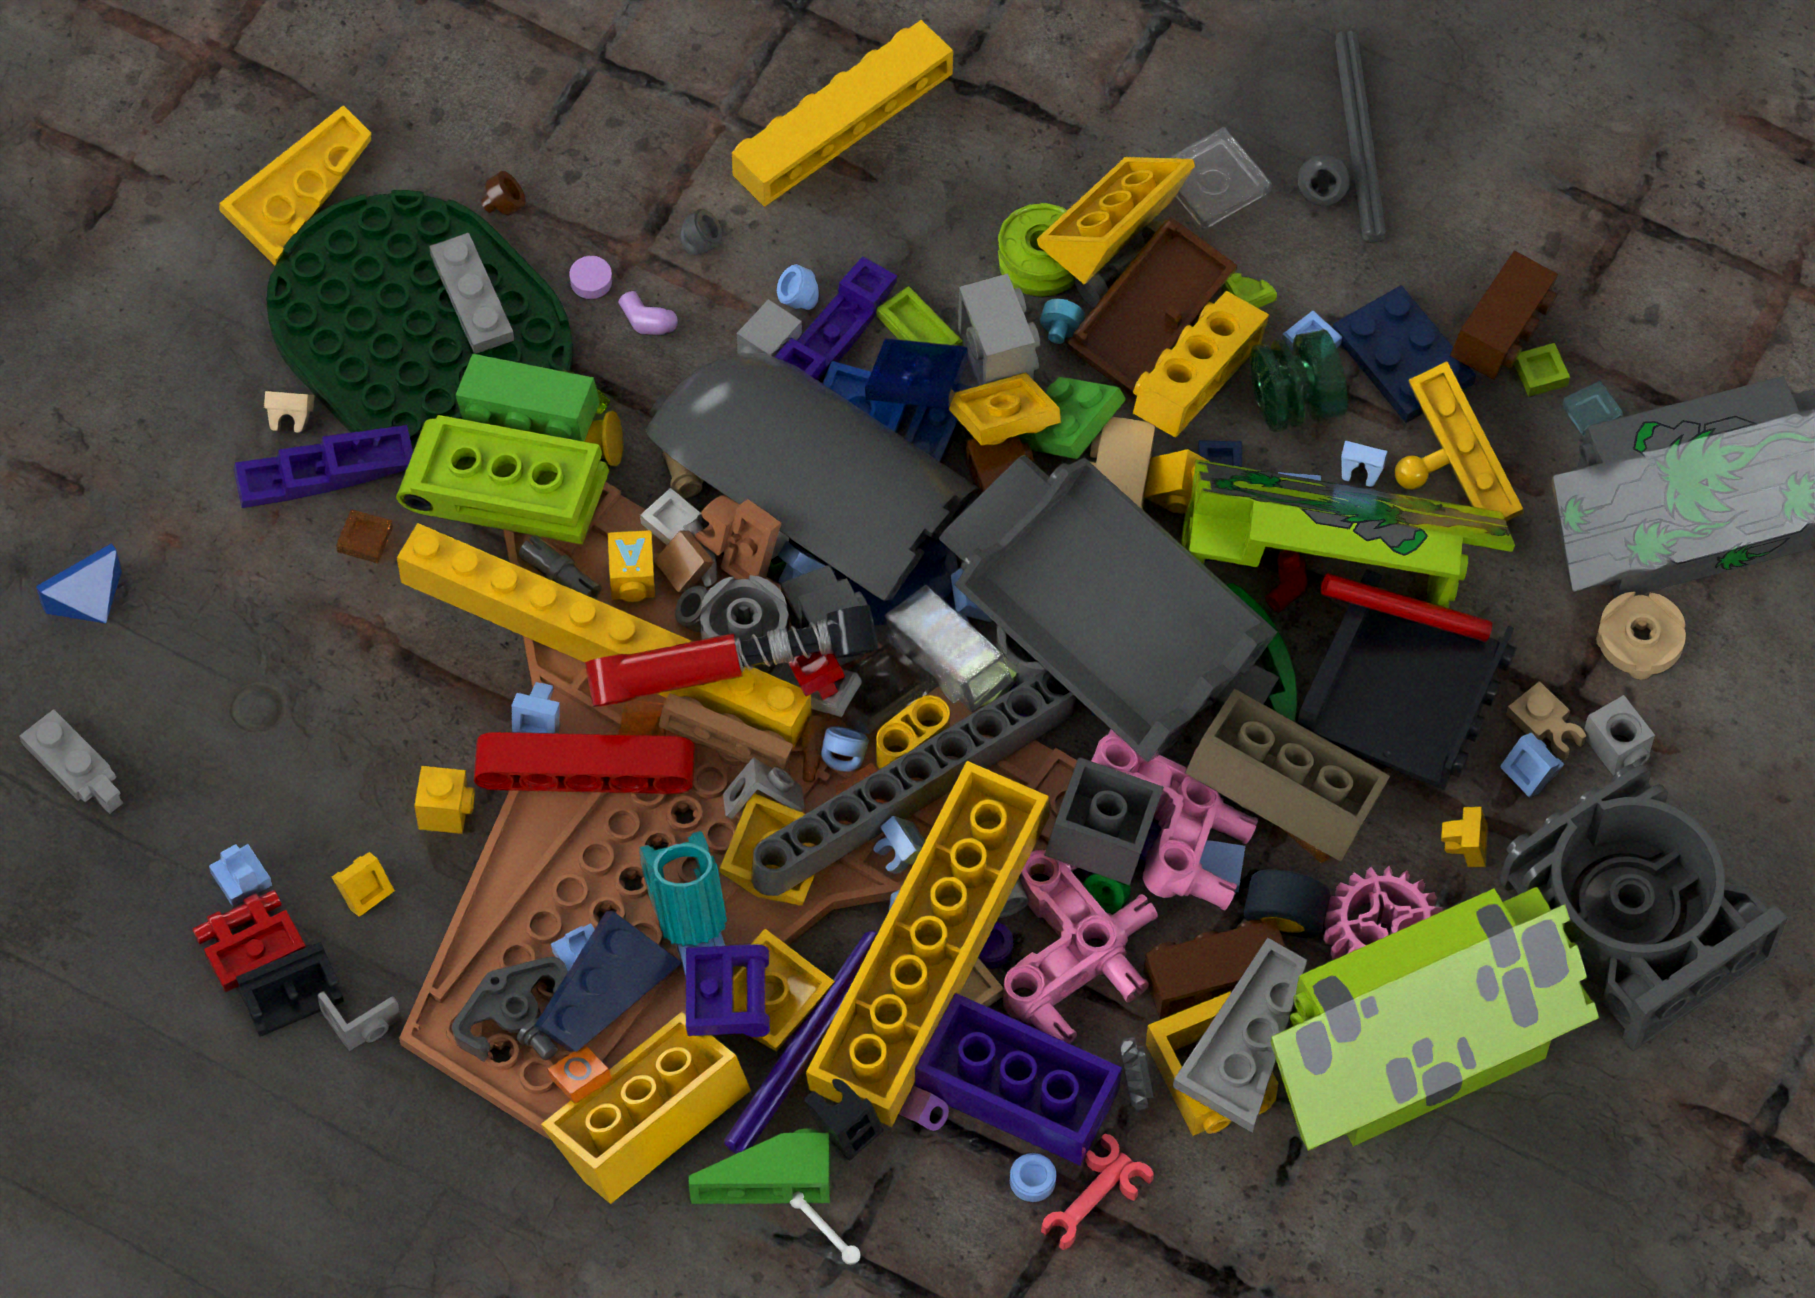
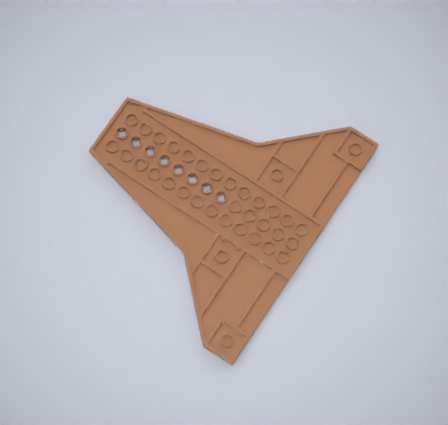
M605 482L583 545L540 537L543 542L561 556L568 555L575 561L576 568L595 583L601 585L602 589L596 600L691 641L701 640V632L691 631L677 622L675 609L683 592H678L655 562V597L644 598L637 602H627L622 599L612 600L609 575L608 533L648 530L641 524L640 515L646 509L622 496L621 490ZM503 530L509 562L545 577L518 555L521 546L526 540L530 544H534L530 541V537L533 535ZM652 533L653 560H655L667 545ZM722 554L716 555L718 580L706 587L707 590H710L719 581L732 577L720 568L724 556ZM766 577L767 580H769L770 582H772L774 585H776V586L781 590V585H780V584H778V583H776L775 581L771 580L770 578ZM702 578L695 584V586H702L705 588ZM789 620V631H790V628H791L792 624H791V622H790V620ZM523 636L532 689L536 682L553 685V693L550 700L560 702L559 734L682 737L658 727L662 709L667 698L658 694H652L619 704L593 707L585 662ZM878 643L879 650L867 653L865 657L840 666L844 670L858 673L862 681L842 717L812 709V717L793 752L790 754L785 771L792 777L793 781L802 787L805 806L802 813L807 814L880 770L876 762V736L878 730L915 700L928 695L937 696L944 700L950 711V727L981 709V707L908 665L907 659ZM774 668L771 669L770 671L766 672V673H768V674L771 675V673L773 672ZM934 720L921 722L922 725L928 727L939 724ZM832 726L846 727L857 730L867 736L869 743L866 755L858 769L850 772L837 771L823 761L821 750L826 729ZM982 735L983 737L994 738L990 735ZM1037 740L1030 742L988 768V770L1049 796L1050 817L1032 851L1046 850L1078 761L1056 747L1052 750ZM692 741L695 745L693 787L688 792L682 794L509 791L399 1037L401 1046L542 1136L550 1139L541 1124L567 1104L570 1099L551 1080L547 1069L571 1054L572 1051H568L549 1037L558 1051L552 1058L545 1061L533 1046L521 1045L516 1039L518 1033L508 1032L502 1029L493 1019L474 1024L470 1029L471 1034L476 1037H486L490 1044V1050L493 1048L501 1050L505 1045L510 1047L509 1056L511 1058L506 1062H494L493 1055L489 1050L488 1058L483 1062L456 1045L452 1029L455 1018L488 972L545 957H555L552 952L551 943L565 937V934L580 926L584 927L591 923L595 929L600 922L599 917L596 915L599 911L605 913L610 911V909L616 910V914L680 960L675 943L671 944L670 940L664 938L659 920L653 909L643 875L639 847L651 844L659 846L662 842L668 843L667 847L675 844L689 842L688 837L692 833L702 831L709 846L710 855L714 856L719 872L746 806L745 804L735 817L730 819L725 816L723 794L747 763ZM895 745L887 748V750L896 753L905 750V748ZM832 752V755L839 760L849 761L853 759V757ZM947 756L950 759H959L954 756ZM911 778L915 781H923V779L920 778ZM744 783V784L741 786V788L739 789V791H738V793H737V795H736L735 800L739 797V795H740L741 792L743 791V788H744V786H745V783ZM758 789L755 792V794H758L767 799L780 803L779 801L775 800L774 798L768 796L767 794L763 793ZM950 792L905 819L914 823L925 841ZM876 799V800H875V801L880 802V803H887V802H888V801L883 800V799ZM688 808L694 811V821L691 823H678L677 817L674 815L677 810L682 813L686 812ZM839 821V823L844 825L852 824L848 821ZM883 832L815 873L802 906L756 897L719 872L727 916L725 930L721 931L725 946L749 945L764 929H767L789 946L834 909L890 900L891 894L901 889L913 865L908 864L904 871L897 874L887 871L885 867L894 860L895 850L891 849L889 853L883 856L877 854L873 849L879 840L887 838ZM680 857L666 863L663 866L665 879L673 883H688L696 880L697 878L693 870L697 868L695 857ZM1045 864L1031 866L1030 875L1044 873ZM637 875L642 877L641 885L643 887L641 889L626 890V885L622 881L625 877L629 879H634ZM682 964L585 1044L608 1069L612 1068L679 1013L682 1012L686 1015V976ZM550 977L540 979L531 991L538 1003L537 1018L541 1016L554 993L547 992V986L543 983L546 979L554 981Z

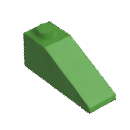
M809 1128L799 1129L794 1133H781L689 1175L691 1204L790 1203L793 1200V1193L798 1191L803 1193V1200L807 1203H830L831 1152L829 1133H820Z

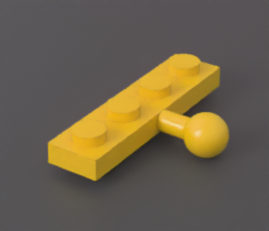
M1446 361L1409 379V385L1442 449L1423 458L1413 455L1402 458L1395 467V478L1398 484L1405 489H1418L1426 483L1429 473L1450 464L1472 507L1500 511L1503 513L1506 522L1523 514V507L1448 362Z

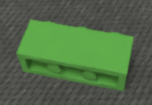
M472 354L456 392V399L463 420L583 442L586 439L600 403L594 377Z

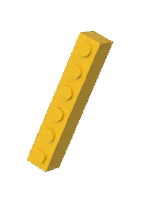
M922 20L910 28L901 29L890 42L878 50L874 49L868 52L860 63L847 72L842 71L835 75L827 86L815 94L811 93L805 96L797 107L784 116L775 117L763 131L753 138L742 140L732 152L733 176L764 207L951 76L953 74V50Z

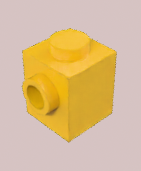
M1189 449L1151 457L1144 497L1172 513H1186L1192 494L1195 460H1209Z
M421 766L414 804L419 830L463 834L466 814H472L475 800V788L468 787L466 770Z

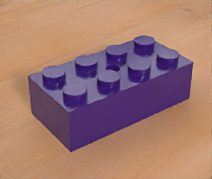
M955 993L915 1067V1086L945 1101L948 1106L1081 1166L1120 1090L1122 1067Z

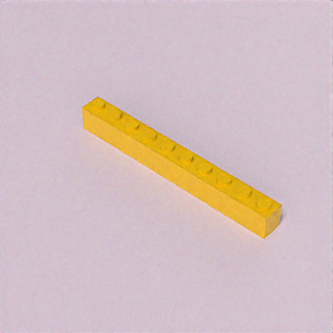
M417 523L397 556L402 584L582 662L606 656L634 654L691 642L687 638ZM745 667V670L742 672L743 677L657 693L665 698L668 697L669 693L679 697H692L707 709L719 714L729 713L735 715L744 724L760 731L770 730L776 732L785 741L793 744L791 752H793L812 717L811 694L806 697L800 687L754 667L752 670H748Z

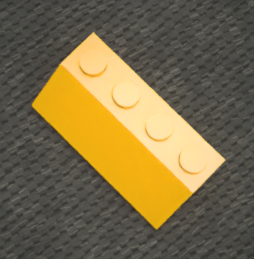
M681 1012L610 1068L611 1081L576 1104L570 1100L541 1125L582 1180L612 1204L749 1093L751 1089L736 1054L712 1035L688 1036L686 1015Z

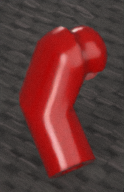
M1282 550L1277 556L1280 584L1265 596L1268 605L1276 612H1281L1307 588L1306 563L1299 552Z

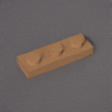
M669 693L663 706L658 726L747 764L754 757L772 769L778 767L784 771L793 747L792 743L785 741L776 732L770 730L760 731L744 724L735 715L729 713L719 714L703 707L698 700L692 697H679Z

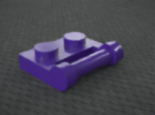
M749 944L686 948V1030L688 1036L744 1033L750 1037H763L770 1032V1017L765 1013V968L769 965V949L766 946ZM736 966L747 968V1012H734L733 967Z

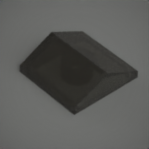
M887 643L848 670L858 673L862 683L842 717L839 716V718L848 728L870 734L915 700L927 695L940 686L939 681L890 643Z

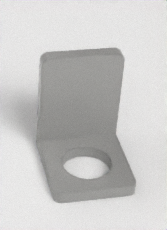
M754 757L723 794L725 816L730 819L735 817L757 789L799 812H802L805 808L801 785L793 781L792 777L783 769L778 767L772 769ZM745 783V786H744V788H743V791L741 792V794L739 795V797L735 800L736 795H737L739 789H740L741 786Z
M324 991L317 995L322 1014L348 1051H351L365 1041L370 1043L378 1040L387 1032L389 1026L401 1019L398 1002L394 996L347 1024Z

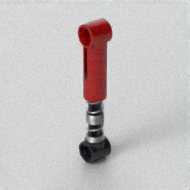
M870 605L836 610L827 613V620L817 621L816 626L811 622L809 627L795 629V627L791 626L790 631H787L784 627V629H777V631L775 629L774 631H768L766 636L757 637L752 634L751 639L741 641L739 637L736 639L734 633L634 654H618L585 662L593 707L614 705L634 700L637 697L743 677L742 672L745 670V667L748 670H752L753 665L763 663L770 667L773 661L775 665L784 664V662L790 663L795 660L794 657L804 655L809 659L811 654L821 652L823 656L824 654L834 653L835 658H846L877 651L879 647Z

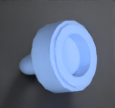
M797 264L788 267L780 276L777 284L779 301L795 309H813L818 303L819 289L812 270Z
M832 726L826 729L821 757L829 767L837 771L850 772L856 770L864 761L869 739L865 734L857 730ZM832 752L853 757V759L849 761L839 760L832 755Z

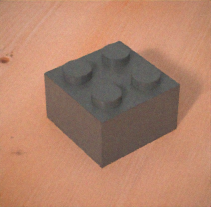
M1079 757L1044 856L1130 885L1164 787Z

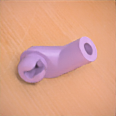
M635 291L625 293L618 301L633 329L640 334L664 335L665 333L673 332L677 327L678 318L672 310L660 307H645Z

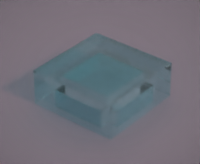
M1601 381L1565 397L1562 405L1584 438L1587 426L1622 418L1623 415L1622 410Z

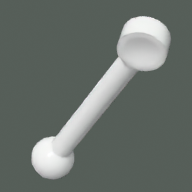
M799 1191L794 1192L793 1200L790 1201L791 1206L801 1209L842 1252V1259L846 1264H856L860 1260L861 1254L859 1249L855 1246H848L819 1214L803 1200V1193Z

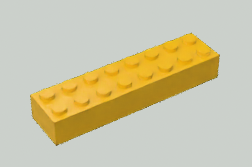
M969 761L965 763L806 1071L810 1091H815L821 1096L840 1103L843 1095L841 1092L836 1091L832 1080H842L862 1101L867 1098L871 1102L881 1123L890 1127L893 1126L915 1083V1067L954 994H960L1050 817L1048 795Z

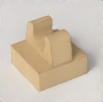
M265 391L264 408H267L270 429L280 431L281 419L285 415H291L295 421L294 432H303L306 428L309 414L314 409L315 395Z

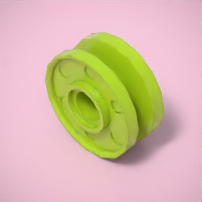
M1048 203L1029 204L1013 211L1002 223L998 234L999 268L1002 275L1008 274L1013 288H1020L1024 294L1043 297L1057 295L1070 289L1075 284L1074 276L1045 251L1038 250L1041 248L1038 245L1037 238L1067 211L1065 208Z

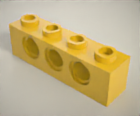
M1225 291L1215 303L1208 302L1203 308L1198 322L1194 326L1187 325L1184 328L1176 346L1172 350L1166 348L1158 358L1151 373L1145 371L1139 377L1133 390V394L1137 395L1133 414L1176 438L1260 346L1269 314L1228 291Z

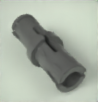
M537 535L530 537V541L534 543L533 545L526 540L521 546L518 554L519 557L542 573L545 578L591 598H598L602 589L601 585L595 583L576 568L575 561L568 555L561 556Z

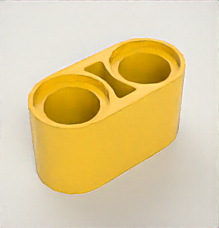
M923 696L886 722L878 730L876 736V762L879 769L950 727V711L947 703L937 696ZM934 720L939 724L928 727L922 725L921 722ZM898 745L905 748V750L895 753L887 750V748Z

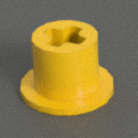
M608 411L605 413L603 420L592 421L584 442L599 444L602 451L601 459L606 458V461L612 467L618 466L622 459L623 432L617 413Z

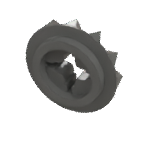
M1134 1036L1124 1038L1121 1042L1120 1050L1131 1105L1137 1111L1148 1109L1147 1100L1153 1099V1092L1143 1044L1136 1045Z

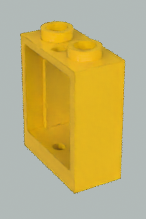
M1231 991L1151 1023L1147 1028L1146 1046L1192 1136L1204 1131L1208 1134L1219 1132L1231 1123V1120L1173 1087L1174 1078L1182 1068L1174 1050L1199 1041L1231 994ZM1273 1072L1259 1115L1267 1111L1276 1101L1279 1083Z

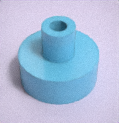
M1051 299L1044 305L1040 323L1049 332L1048 339L1053 343L1061 344L1064 342L1065 337H1072V334L1084 321L1085 313L1081 307L1071 301Z

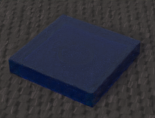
M886 338L865 386L866 400L950 408L968 361V347Z

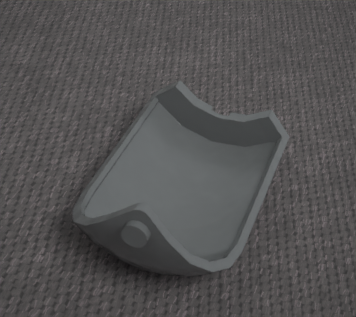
M766 353L729 354L696 369L676 387L670 396L663 393L658 397L649 413L653 419L645 429L646 434L657 446L685 468L738 504L749 499L781 522L780 532L883 601L892 600L907 577L925 554V551L919 548L928 537L937 540L944 530L964 512L978 490L977 486L797 366Z

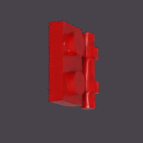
M275 890L259 897L255 893L243 899L244 904L224 914L217 911L206 917L207 922L192 928L199 945L213 938L219 941L205 948L204 951L225 993L238 987L237 976L306 948L287 910L269 917L267 912L282 906ZM251 920L255 923V925L234 935L230 931Z

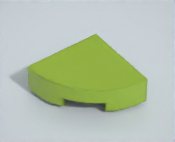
M1234 273L1221 287L1224 292L1228 291L1257 308L1272 303L1277 298L1276 290L1268 282L1242 277L1241 273Z

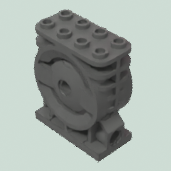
M1629 764L1618 771L1612 778V782L1601 790L1598 787L1588 790L1577 801V805L1566 813L1562 810L1553 813L1544 821L1542 828L1531 836L1525 833L1514 839L1506 849L1508 856L1501 868L1500 884L1507 891L1516 889L1518 894L1537 886L1550 909L1563 904L1566 905L1570 920L1564 922L1563 929L1570 942H1574L1578 946L1587 976L1585 979L1603 986L1602 1002L1625 1028L1622 1039L1634 1052L1774 956L1788 918L1777 905L1768 910L1749 887L1725 884L1722 858L1707 831L1696 820L1686 814L1680 806L1674 807L1666 803L1668 791L1660 784L1651 787L1649 784L1651 772L1645 765L1634 767L1632 764ZM1663 856V858H1661L1660 860H1658V861L1655 862V863L1650 862V861H1652V860H1654V859H1657V858ZM1601 862L1587 874L1582 882L1577 899L1576 912L1570 904L1572 888L1587 869ZM1696 890L1698 896L1686 901L1685 924L1681 934L1675 939L1666 941L1675 930L1680 914V900ZM1631 900L1638 905V907L1629 908L1624 906L1620 901ZM1710 935L1718 943L1714 947L1706 946Z

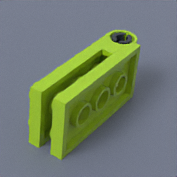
M437 415L436 419H428L423 425L396 499L406 509L423 515L583 545L609 469L606 462L600 461L602 451L599 444Z

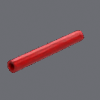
M1327 573L1321 585L1322 595L1483 642L1489 639L1492 631V621L1333 574Z

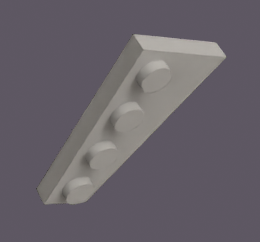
M1267 938L1174 1078L1173 1087L1253 1133L1276 1062L1270 1042L1271 1036L1287 1028L1294 1005L1293 996L1296 994L1298 977L1305 972L1307 960Z

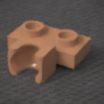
M726 495L715 498L701 512L702 517L710 524L704 530H700L695 534L696 540L716 555L724 552L720 568L732 577L734 576L735 579H749V575L766 579L781 522L749 499L738 504Z

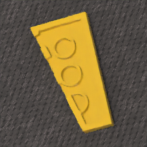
M343 105L219 203V211L276 266L285 249L283 248L293 234L297 233L309 219L316 215L370 143L372 133Z

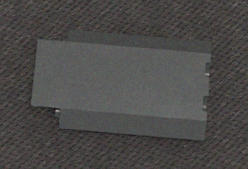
M1026 455L1019 457L939 537V540L963 561L961 568L964 572L955 583V586L1146 762L1169 750L1181 738L1180 733L1196 715L1201 718L1224 694L1223 690L1239 672L1243 675L1257 661L1277 634V631L1085 457L1070 465L1066 463L1061 464L1050 477Z

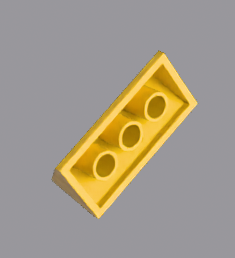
M1124 157L1037 238L1039 247L1085 285L1143 227L1148 225L1172 202L1195 167L1193 159Z

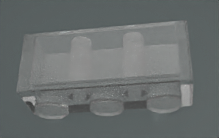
M927 585L885 615L891 630L888 639L893 648L901 656L910 655L916 668L926 679L935 678L944 695L952 703H956L959 700L970 712H974L1013 682L1004 655Z

